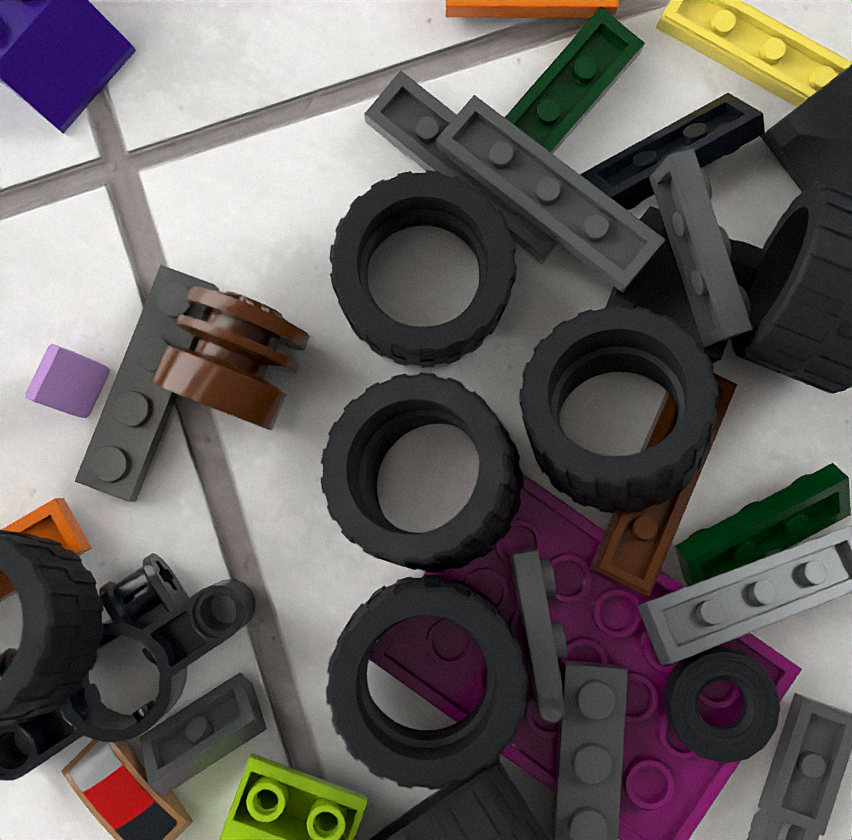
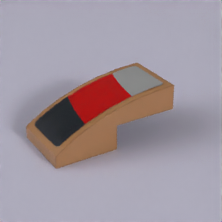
M93 739L61 771L84 805L115 840H176L193 822L173 791L162 796L149 787L146 770L126 741L103 742Z

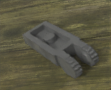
M794 693L758 803L760 810L753 816L747 840H777L783 821L793 824L788 829L786 840H818L819 835H825L852 751V713Z

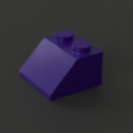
M0 0V82L61 133H64L136 50L89 0Z

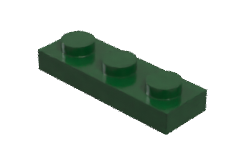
M600 7L504 118L553 154L638 57L645 42Z
M831 463L812 474H806L797 478L788 487L761 501L747 504L738 513L709 528L694 532L687 540L675 545L684 581L690 586L784 551L850 516L849 477L834 463Z

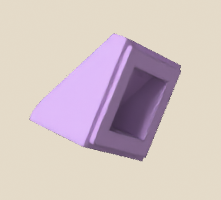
M51 343L25 393V398L76 417L87 418L109 375V368L81 354Z

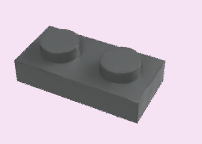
M240 672L139 737L148 785L151 789L164 796L267 729L252 682Z

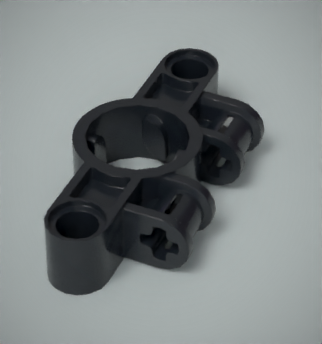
M151 553L142 560L143 566L117 584L109 581L99 589V595L102 597L103 606L111 620L102 623V626H104L103 639L99 643L98 650L117 639L119 635H124L140 642L144 646L141 649L142 653L151 663L157 665L160 673L159 693L155 702L153 700L149 701L133 712L132 715H123L113 711L101 702L95 683L90 684L88 671L83 679V685L74 695L66 698L63 701V705L51 713L41 714L34 720L0 727V780L13 781L26 775L84 735L103 742H121L146 732L178 702L185 688L187 666L226 641L251 621L255 612V598L252 590L241 581L225 579L200 590L189 598L167 563L154 553ZM148 586V589L145 592H143L135 598V595L138 592H140ZM216 594H224L234 602L236 617L233 623L221 622L214 616L212 600ZM8 648L0 654V677L5 674L11 665L18 649ZM15 732L21 734L27 740L29 755L22 753L16 747L14 741Z

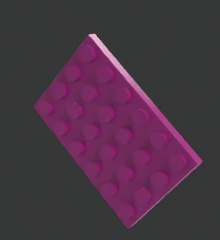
M523 474L524 486L521 487L520 493L521 505L518 514H515L510 524L511 529L504 539L501 538L492 547L493 550L486 556L469 562L470 565L457 570L454 568L444 569L443 572L425 571L422 576L438 575L442 579L451 581L456 579L466 583L468 588L473 591L481 592L491 601L493 607L498 612L500 611L517 640L522 652L520 657L527 672L528 685L525 686L527 704L524 717L520 718L517 726V735L511 745H507L501 754L554 792L558 722L549 723L545 721L535 704L508 550L532 546L538 550L540 560L550 559L553 568L556 595L547 597L550 620H560L562 623L568 653L567 658L558 659L560 676L562 675V660L621 664L628 669L618 838L620 840H689L741 760L723 763L700 757L679 741L667 722L663 696L666 680L677 662L661 666L637 605L685 587L660 570L650 597L642 598L588 571L605 531ZM419 616L396 624L378 640L369 657L370 661L455 722H459L468 716L479 704L485 692L487 666L480 646L464 628L444 618ZM751 633L718 645L739 650L761 664L776 686L779 703L802 670ZM713 681L705 686L699 695V713L704 722L716 727L730 725L737 720L742 712V693L737 685L731 681Z

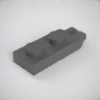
M532 546L508 550L535 704L545 721L555 723L560 721L565 714L558 659L567 658L568 653L562 623L560 620L551 621L547 597L556 595L553 568L550 559L540 560L538 550Z

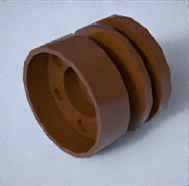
M191 286L185 301L208 314V320L205 322L183 314L178 316L176 324L187 333L199 339L196 349L194 351L182 347L166 346L151 383L272 431L286 394L275 385L266 381L264 376L268 368L284 372H296L299 364L295 360L275 351L277 344L296 350H305L310 338L309 334L287 321L280 312L256 300L230 291H213L199 286Z

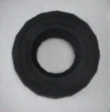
M715 646L680 660L666 680L663 703L667 722L679 741L704 759L723 763L748 759L767 745L777 729L780 703L776 686L761 664L739 650ZM718 680L731 681L736 684L743 698L742 712L737 720L730 725L722 727L712 726L704 722L698 708L699 695L704 687Z

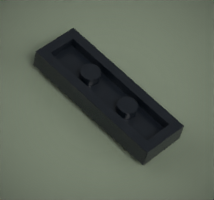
M726 93L580 175L623 208L630 210L638 206L643 200L654 195L649 177L670 154L694 148L699 167L703 168L723 156L736 152L741 146L765 134L764 116L761 111L732 94Z

